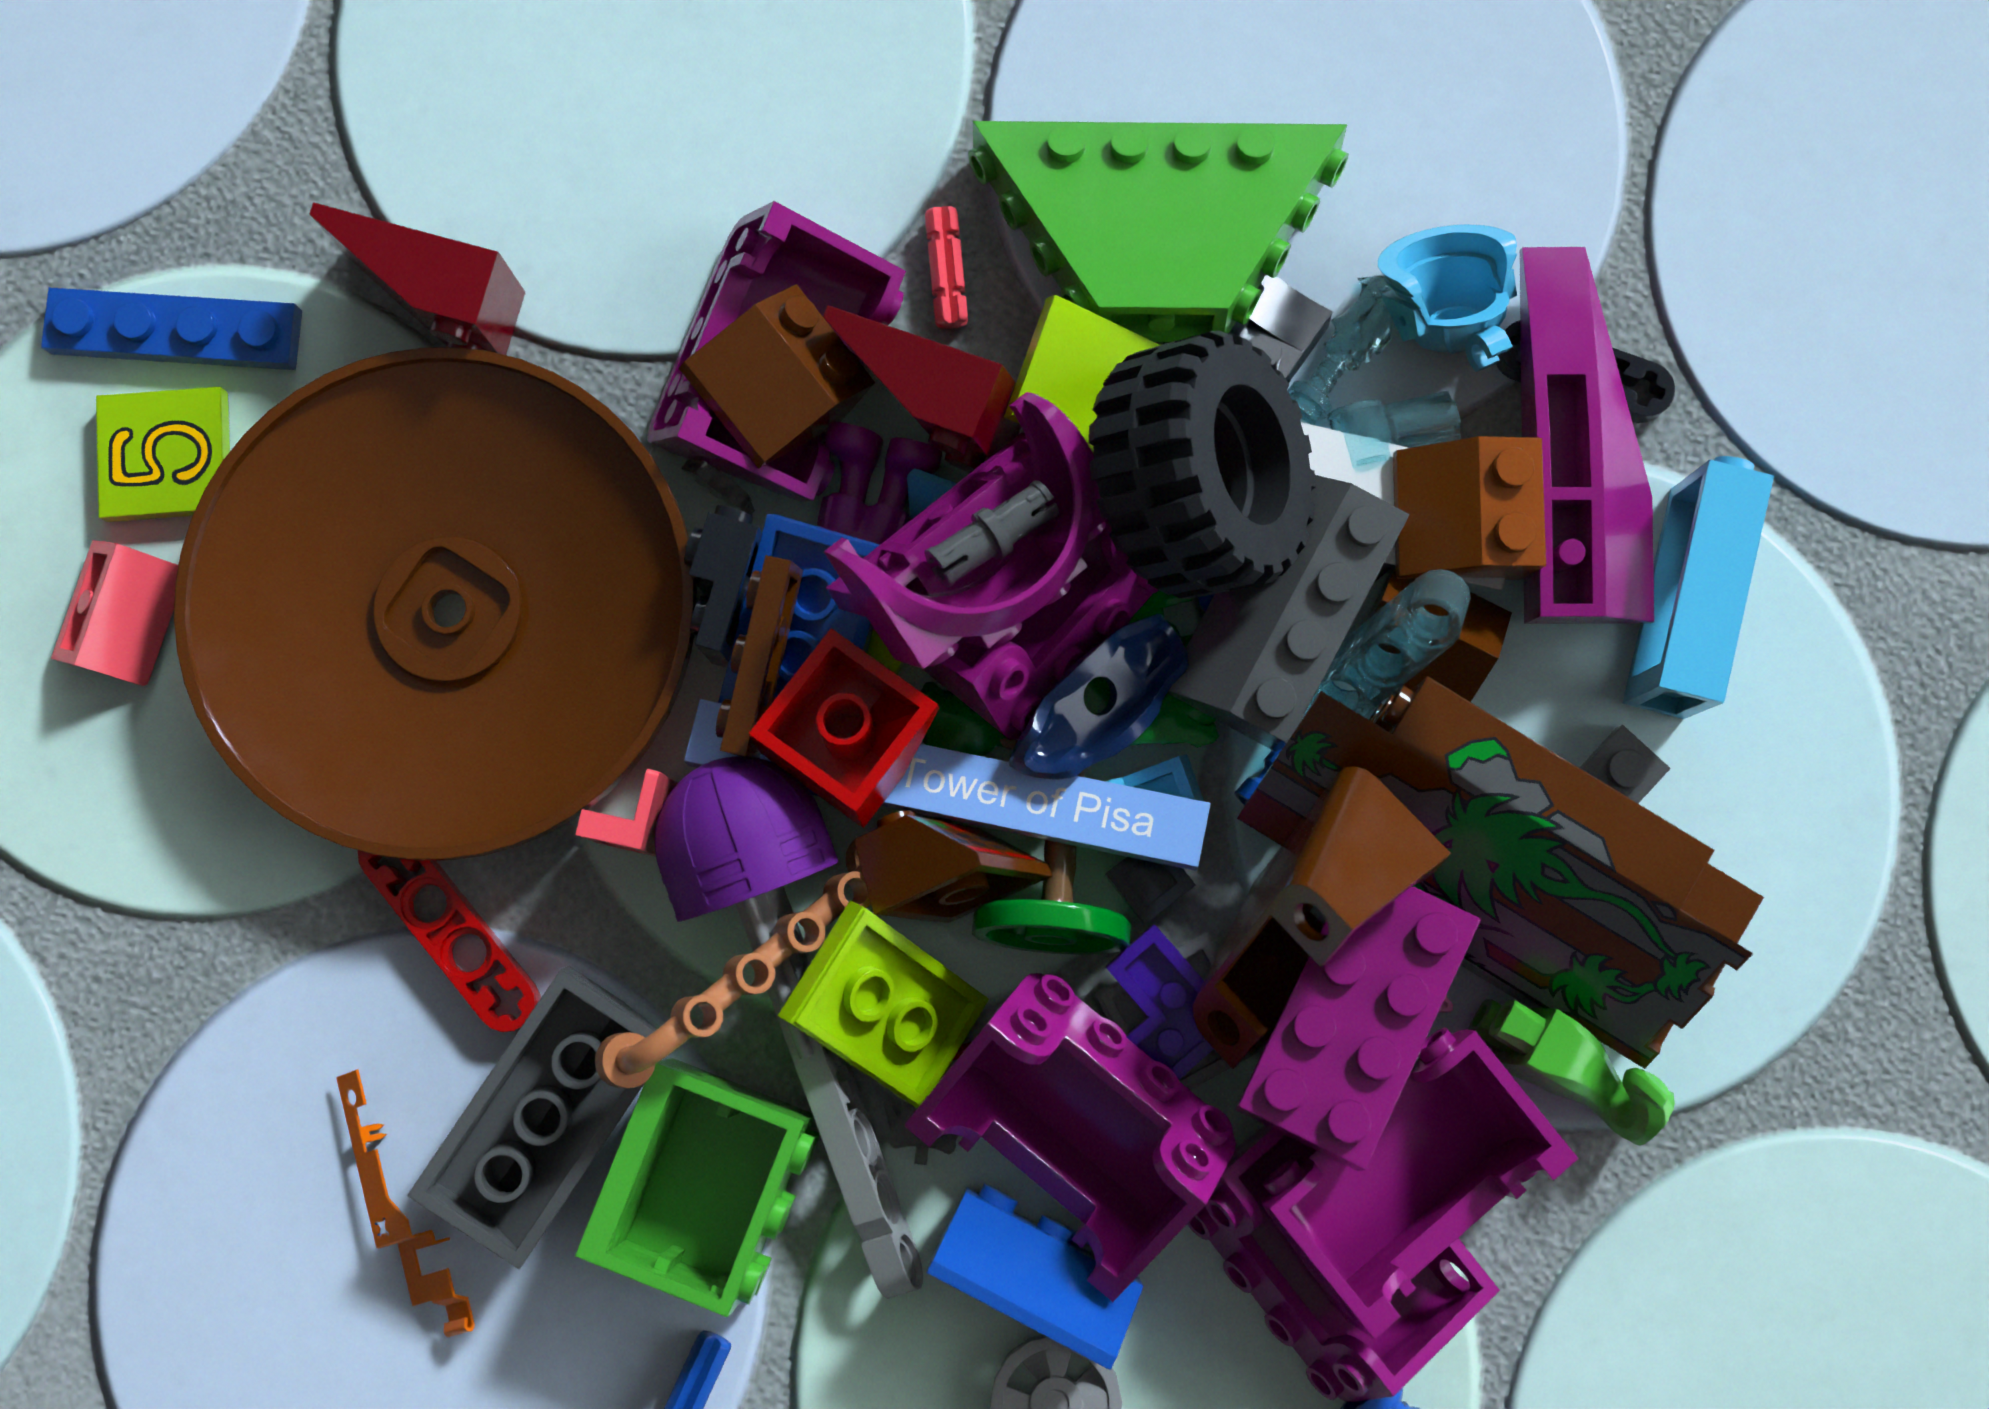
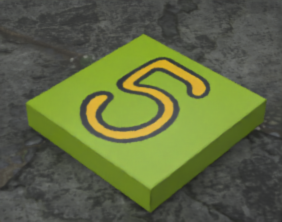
M222 387L96 396L99 518L106 522L193 516L206 486L223 459L230 452L228 392Z

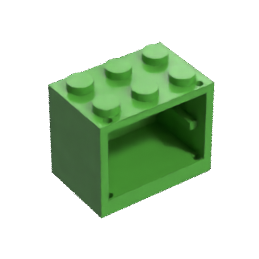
M670 1058L659 1061L655 1064L652 1075L643 1085L575 1257L725 1317H729L741 1302L750 1305L754 1295L757 1296L772 1260L771 1257L761 1254L767 1238L775 1240L778 1233H782L796 1199V1195L786 1191L793 1173L800 1176L803 1170H807L820 1138L819 1132L810 1129L814 1120L813 1114L677 1059Z

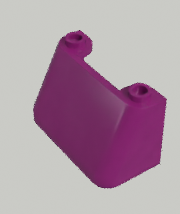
M776 201L744 215L732 229L721 251L651 420L647 441L684 458L801 502L814 501L815 496H820L829 485L835 468L834 462L829 460L830 449L827 445L821 443L824 433L758 469L682 374L679 367L686 359L753 305L795 284L798 285L822 316L827 305L889 325L898 314L903 302L904 295L903 292L899 291L906 271ZM839 336V338L843 341V343L847 346V348H848V349L855 355V357H856V353H855V352L848 346V344Z
M1445 1027L1426 1038L1418 1055L1419 1059L1413 1066L1366 1170L1356 1171L1313 1150L1299 1163L1294 1158L1284 1162L1272 1171L1263 1182L1264 1187L1268 1190L1261 1201L1264 1209L1346 1321L1373 1339H1376L1401 1317L1391 1304L1393 1294L1397 1292L1405 1297L1409 1296L1416 1289L1410 1280L1505 1196L1518 1199L1527 1191L1521 1183L1534 1177L1539 1170H1542L1549 1180L1554 1181L1579 1159L1475 1030L1463 1029L1451 1034Z

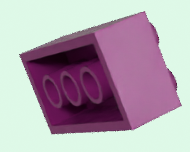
M1412 886L1356 929L1323 966L1320 967L1308 955L1235 1110L1356 1171L1366 1170L1481 919ZM1326 919L1319 931L1323 935H1328L1329 925Z

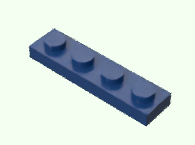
M48 287L41 348L51 355L296 370L302 310L295 303Z

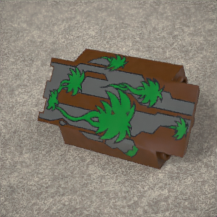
M1428 676L1411 689L1403 685L1395 696L1391 694L1384 705L1380 703L1369 719L1321 691L1237 817L1238 820L1282 846L1341 770L1345 767L1354 766L1368 770L1451 852L1450 856L1435 873L1421 883L1414 884L1413 887L1481 919L1460 965L1530 1008H1553L1560 1010L1585 1027L1598 1041L1644 1069L1660 1053L1661 1045L1673 1024L1683 1029L1714 996L1715 987L1713 985L1724 966L1727 964L1738 971L1754 954L1740 946L1738 942L1764 897L1710 865L1708 861L1714 853V849Z

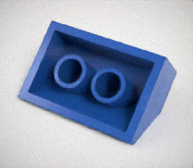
M984 1183L979 1193L966 1187L931 1255L926 1273L1111 1370L1144 1287L1141 1279L1137 1277L1112 1302L1087 1281V1278L1096 1266L1095 1255L1073 1243L1071 1239L1076 1233L1075 1230L1044 1214L1041 1215L1038 1223L1014 1212L1019 1201Z

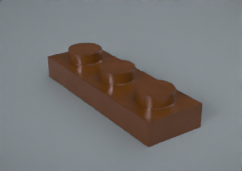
M765 555L762 571L755 570L751 575L746 594V607L753 610L747 635L740 634L738 636L731 658V671L738 674L732 700L727 698L723 700L716 722V736L723 738L720 751L748 758H760L761 753H759L748 733L773 703L803 575V570L791 560Z

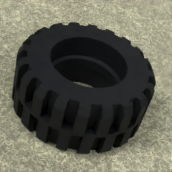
M1209 331L1126 356L1123 362L1118 363L1104 381V387L1096 396L1092 409L1097 414V418L1089 426L1088 444L1092 445L1094 449V459L1089 462L1091 481H1097L1100 498L1096 499L1101 518H1107L1112 529L1109 536L1115 548L1126 553L1129 557L1126 564L1137 576L1146 579L1147 584L1167 595H1174L1180 599H1191L1273 582L1278 576L1284 575L1299 558L1298 554L1305 548L1310 535L1306 527L1314 518L1315 504L1311 502V491L1316 488L1315 470L1310 469L1308 454L1312 453L1309 435H1304L1300 419L1303 418L1298 402L1291 399L1287 391L1289 384L1282 372L1271 367L1272 359L1262 349L1252 346L1251 341L1233 333Z

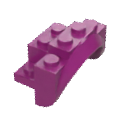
M1026 392L1009 406L1024 433L1016 436L864 558L858 556L849 540L845 538H840L824 551L840 576L826 587L839 609L867 617L895 660L924 669L938 665L950 658L959 647L957 641L959 640L988 649L997 643L1004 644L1019 633L1022 628V621L1032 616L1045 605H1049L1063 597L1071 588L1070 581L1088 567L1082 558L1083 550L1088 541L1097 537L1106 528L1105 520L1107 519L1101 518L1096 499L1100 498L1097 481H1091L1089 462L1094 459V454L1073 422L1058 407L1045 398ZM1038 480L1042 482L1054 497L1045 504L1049 506L1052 503H1056L1060 512L1059 517L1048 521L1014 543L1013 553L1002 560L993 557L955 581V584L951 587H945L931 570L938 565L937 562L927 563L924 554L925 550L936 546L972 523V514L985 507V509L992 510L1027 488L1033 481Z

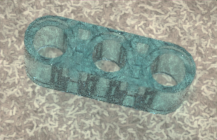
M1442 569L1431 570L1419 576L1343 640L1310 704L1312 705L1318 694L1322 691L1360 715L1365 716L1453 646L1460 637L1471 599L1469 587L1465 581L1454 572ZM1429 604L1441 606L1448 611L1449 615H1432L1423 606ZM1387 643L1394 645L1401 653L1392 654L1385 652L1377 644ZM1333 681L1346 682L1353 686L1355 690L1341 689Z

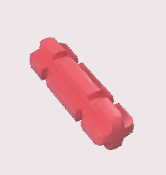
M952 206L933 207L926 211L925 223L927 239L930 240L927 244L932 295L936 296L933 299L935 324L941 329L960 328L967 325L968 310L966 296L961 295L965 293L961 240L958 239L960 236L958 211Z

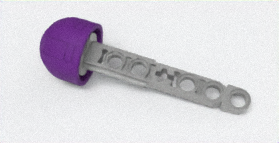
M726 757L708 762L691 771L677 783L666 798L656 824V860L662 876V882L665 884L669 895V901L672 903L677 922L692 919L736 904L753 951L773 936L774 927L781 917L793 914L784 885L812 875L839 862L820 809L810 791L777 764L760 758ZM796 923L794 927V936L796 940L801 944L803 942V937L800 932L798 923ZM808 952L792 954L775 968L774 982L767 991L851 1220L863 1240L861 1247L873 1280L882 1296L887 1299L918 1290L923 1284L920 1256L906 1217H902L898 1195L849 1063L778 1017L779 1012L811 963Z

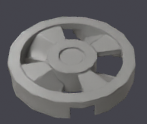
M1045 1335L1028 1338L1007 1354L994 1378L990 1407L991 1409H1121L1122 1398L1117 1376L1113 1368L1109 1370L1084 1357L1093 1365L1074 1381L1065 1373L1071 1353L1080 1354ZM1021 1363L1037 1379L1032 1386L1030 1394L1006 1386L1013 1371Z

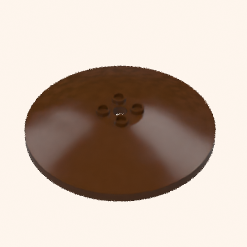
M458 347L416 348L388 352L358 360L326 373L306 384L270 409L236 443L223 459L206 486L188 527L180 554L175 583L174 626L177 654L184 684L197 718L212 745L231 771L259 799L282 817L314 835L341 846L374 855L415 861L458 860L486 856L515 848L555 831L579 817L581 809L588 810L608 795L632 771L650 748L670 715L682 687L692 652L694 634L690 633V624L697 603V584L689 575L691 566L684 564L685 551L689 540L685 521L674 494L659 467L631 429L607 406L583 388L553 371L519 358L491 351ZM449 594L462 596L466 610L461 621L451 627L439 626L434 617V609L437 602Z

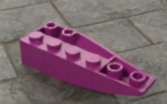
M1522 247L1519 250L1522 437L1542 438L1546 567L1523 578L1524 624L1654 623L1652 493L1586 248Z

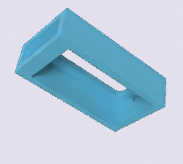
M1719 456L1714 458V460H1708L1671 488L1653 565L1654 623L1640 624L1622 704L1686 719L1725 702L1774 475L1754 471V464L1748 460L1732 456Z

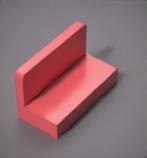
M92 540L51 659L133 684L147 685L174 610L175 583L179 565L118 543Z
M647 769L634 820L581 809L575 835L598 844L656 857L655 830L658 816L666 798L677 785V782L659 771Z

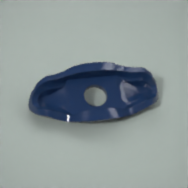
M1155 614L1128 624L1110 634L1077 660L1044 696L1012 750L1009 766L1035 778L1054 780L1073 778L1089 766L1115 756L1133 743L1152 724L1160 711L1166 693L1188 668V652L1181 638L1161 614ZM1102 677L1109 686L1110 699L1103 711L1092 714L1085 706L1084 691L1092 679Z

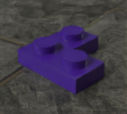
M1153 924L1134 940L1128 948L1110 961L1105 968L1147 1015L1126 1037L1154 1061L1161 1062L1169 1067L1179 1080L1214 1049L1200 1033L1193 1018V1004L1204 980L1160 929Z

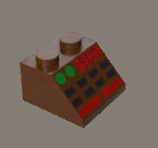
M899 811L888 814L877 821V829L854 839L874 915L950 923L976 911L982 904L999 901L1052 877L1048 863L980 828L954 824L952 820L943 818L927 819L916 817L913 811Z

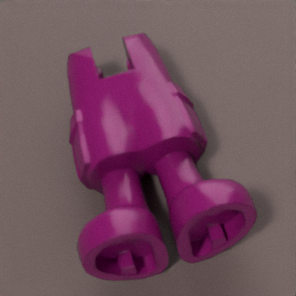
M843 422L829 423L825 434V443L830 451L839 459L841 482L839 493H832L829 496L823 497L817 526L876 544H882L912 520L909 514L903 510L908 499L907 475L914 468L934 474L940 467L942 451L932 445L913 439L901 437L890 439L885 457L884 479L878 502L868 506L864 503L872 473L880 457L883 439L877 433L864 427Z

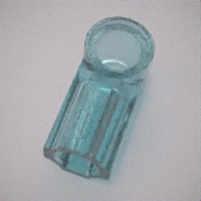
M1449 391L1382 405L1380 400L1359 401L1339 407L1327 414L1330 429L1341 431L1344 434L1352 468L1392 460L1388 443L1412 448L1461 439L1460 416L1456 402L1451 398Z

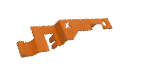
M357 1069L336 1077L376 1248L380 1249L398 1244L412 1306L429 1301L445 1306L449 1322L444 1323L443 1332L446 1337L473 1331L475 1323L469 1298L455 1294L449 1268L422 1276L416 1250L448 1241L450 1237L435 1240L432 1230L412 1235L409 1219L388 1196L378 1150L375 1149L367 1152L365 1143L380 1140L387 1134L377 1133L370 1135L369 1133L379 1130L384 1126L383 1124L377 1123L361 1127L357 1108L367 1103L359 1070ZM350 1090H353L356 1095L354 1105L348 1099ZM385 1220V1229L388 1233H383L380 1236L381 1229L377 1222Z

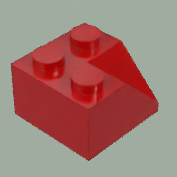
M831 628L748 734L759 753L786 770L803 785L864 829L903 778L939 709V704Z

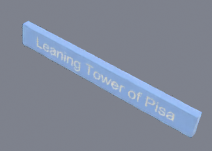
M699 700L684 762L688 766L698 768L717 759L737 756L720 751L723 738L716 736V722L722 703ZM920 744L903 778L881 806L913 811L918 814L1197 871L1211 803L1081 776L1057 780L1035 778L1010 767L1007 761ZM760 755V759L770 761L764 755Z

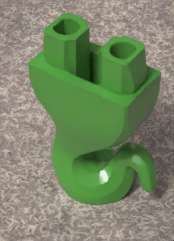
M1485 999L1467 1029L1477 1032L1486 1045L1492 1048L1494 1055L1511 1075L1539 1086L1555 1095L1588 1106L1611 1130L1635 1145H1644L1652 1140L1665 1127L1674 1110V1093L1669 1091L1658 1077L1643 1069L1630 1068L1625 1071L1621 1081L1601 1043L1585 1027L1558 1009L1528 1008L1516 1000H1507L1504 1005H1501L1493 999Z

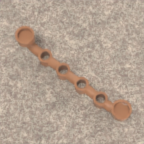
M854 840L846 852L845 860L848 873L831 877L824 886L823 895L803 912L781 917L774 927L773 936L752 953L736 955L729 959L724 966L723 976L703 993L678 1000L672 1008L671 1019L646 1038L637 1033H617L607 1037L598 1047L595 1056V1067L599 1077L606 1084L616 1088L640 1086L650 1078L656 1063L679 1048L689 1038L708 1037L716 1033L723 1021V1011L742 995L760 994L768 990L774 982L775 968L792 954L812 952L822 945L825 939V927L839 917L849 903L844 896V886L846 883L853 889L852 901L868 908L871 902ZM797 922L802 925L805 932V937L801 944L794 936V927ZM746 963H749L755 972L754 981L750 986L743 978V968ZM695 1005H698L703 1012V1022L699 1028L694 1027L690 1020V1012Z

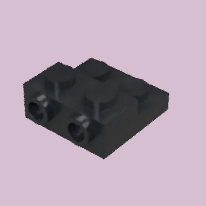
M717 505L714 513L708 512L703 529L695 527L692 530L685 551L684 564L691 566L689 575L705 595V597H699L694 608L690 633L697 635L695 645L712 664L727 668L762 532L759 526L752 524L754 518L752 515L732 507Z

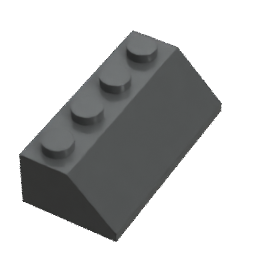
M1315 475L1316 488L1311 491V502L1315 504L1314 518L1306 527L1310 535L1305 548L1298 554L1299 558L1284 575L1278 576L1273 582L1214 594L1186 646L1188 668L1167 692L1169 695L1275 752L1284 747L1302 720L1410 515L1352 483Z
M571 966L560 969L407 1196L520 1270L644 1085L643 1083L634 1088H616L606 1084L599 1077L595 1067V1056L598 1047L607 1037L613 1034L637 1033L646 1038L656 1031L657 1028L621 999Z

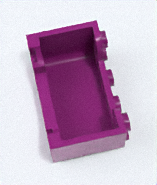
M1031 973L1021 981L903 1125L928 1147L943 1134H955L962 1136L958 1145L969 1152L982 1137L1075 1215L1082 1223L1071 1240L1081 1248L1088 1242L1096 1260L1095 1269L1090 1273L1087 1281L1112 1302L1117 1299L1207 1204L1236 1147L1232 1124L1221 1110L1203 1102L1179 1082L1177 1076L1169 1067L1161 1062L1154 1061L1132 1043L1116 1023L1107 1018H1102L1078 998L1063 979L1055 975H1044L1042 973Z

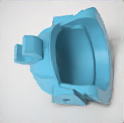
M1472 224L1449 225L1410 234L1385 248L1380 254L1377 263L1379 270L1385 276L1386 283L1393 290L1382 294V299L1402 340L1414 339L1422 348L1437 352H1448L1451 354L1462 351L1466 352L1469 364L1476 373L1497 364L1500 361L1497 355L1507 352L1513 347L1508 335L1499 326L1506 318L1509 299L1517 296L1514 270L1512 268L1517 256L1515 236L1508 231L1492 226Z

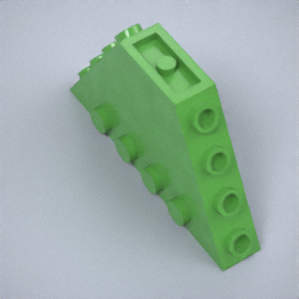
M973 121V149L968 151V158L978 181L982 185L990 183L998 195L999 206L1007 224L1013 230L1020 228L1029 241L1031 256L1040 273L1045 277L1052 275L1060 287L1061 298L1153 342H1174L1209 331L1229 333L1236 322L1242 325L1248 322L1261 296V290L1257 288L1266 275L1274 279L1279 274L1290 252L1291 244L1288 243V240L1295 229L1302 233L1307 230L1320 203V198L1317 197L1318 193L1324 185L1330 188L1335 186L1346 166L1349 153L1342 150L1347 124Z

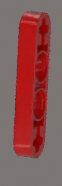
M358 850V863L364 874L480 1019L491 1029L500 1032L519 1031L541 999L540 992L536 984L438 862L399 859L408 871L417 872L421 866L426 870L424 874L407 881L395 867L387 865L379 867L377 862L383 856ZM407 881L398 893L395 885ZM435 885L446 896L447 905L445 912L439 919L433 922H424L417 917L413 902L420 889ZM473 934L478 936L485 944L486 957L484 963L478 969L466 972L456 965L453 959V949L460 938ZM500 963L506 971L494 977L504 990L516 991L520 989L524 995L517 1003L518 1008L522 1012L518 1018L512 1014L497 1015L495 1009L500 1005L501 999L491 986L483 985L479 992L473 986L474 983L491 976Z

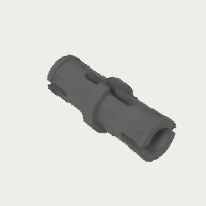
M1035 480L1027 488L994 509L990 510L983 507L973 513L971 516L972 523L936 546L925 550L924 554L927 563L932 564L936 561L938 564L931 569L934 575L945 587H951L955 584V581L989 559L995 557L1002 560L1013 553L1014 543L1048 521L1059 517L1060 512L1056 503H1052L1049 506L1045 504L1054 498L1051 492L1042 482Z

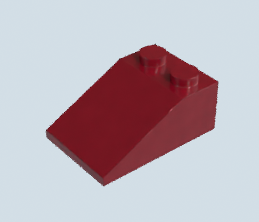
M313 202L309 215L346 257L446 347L507 354L526 292L498 251Z
M827 305L823 318L930 435L928 442L946 453L944 458L946 462L971 473L1018 436L1021 425L1004 417L1016 382L1003 364Z

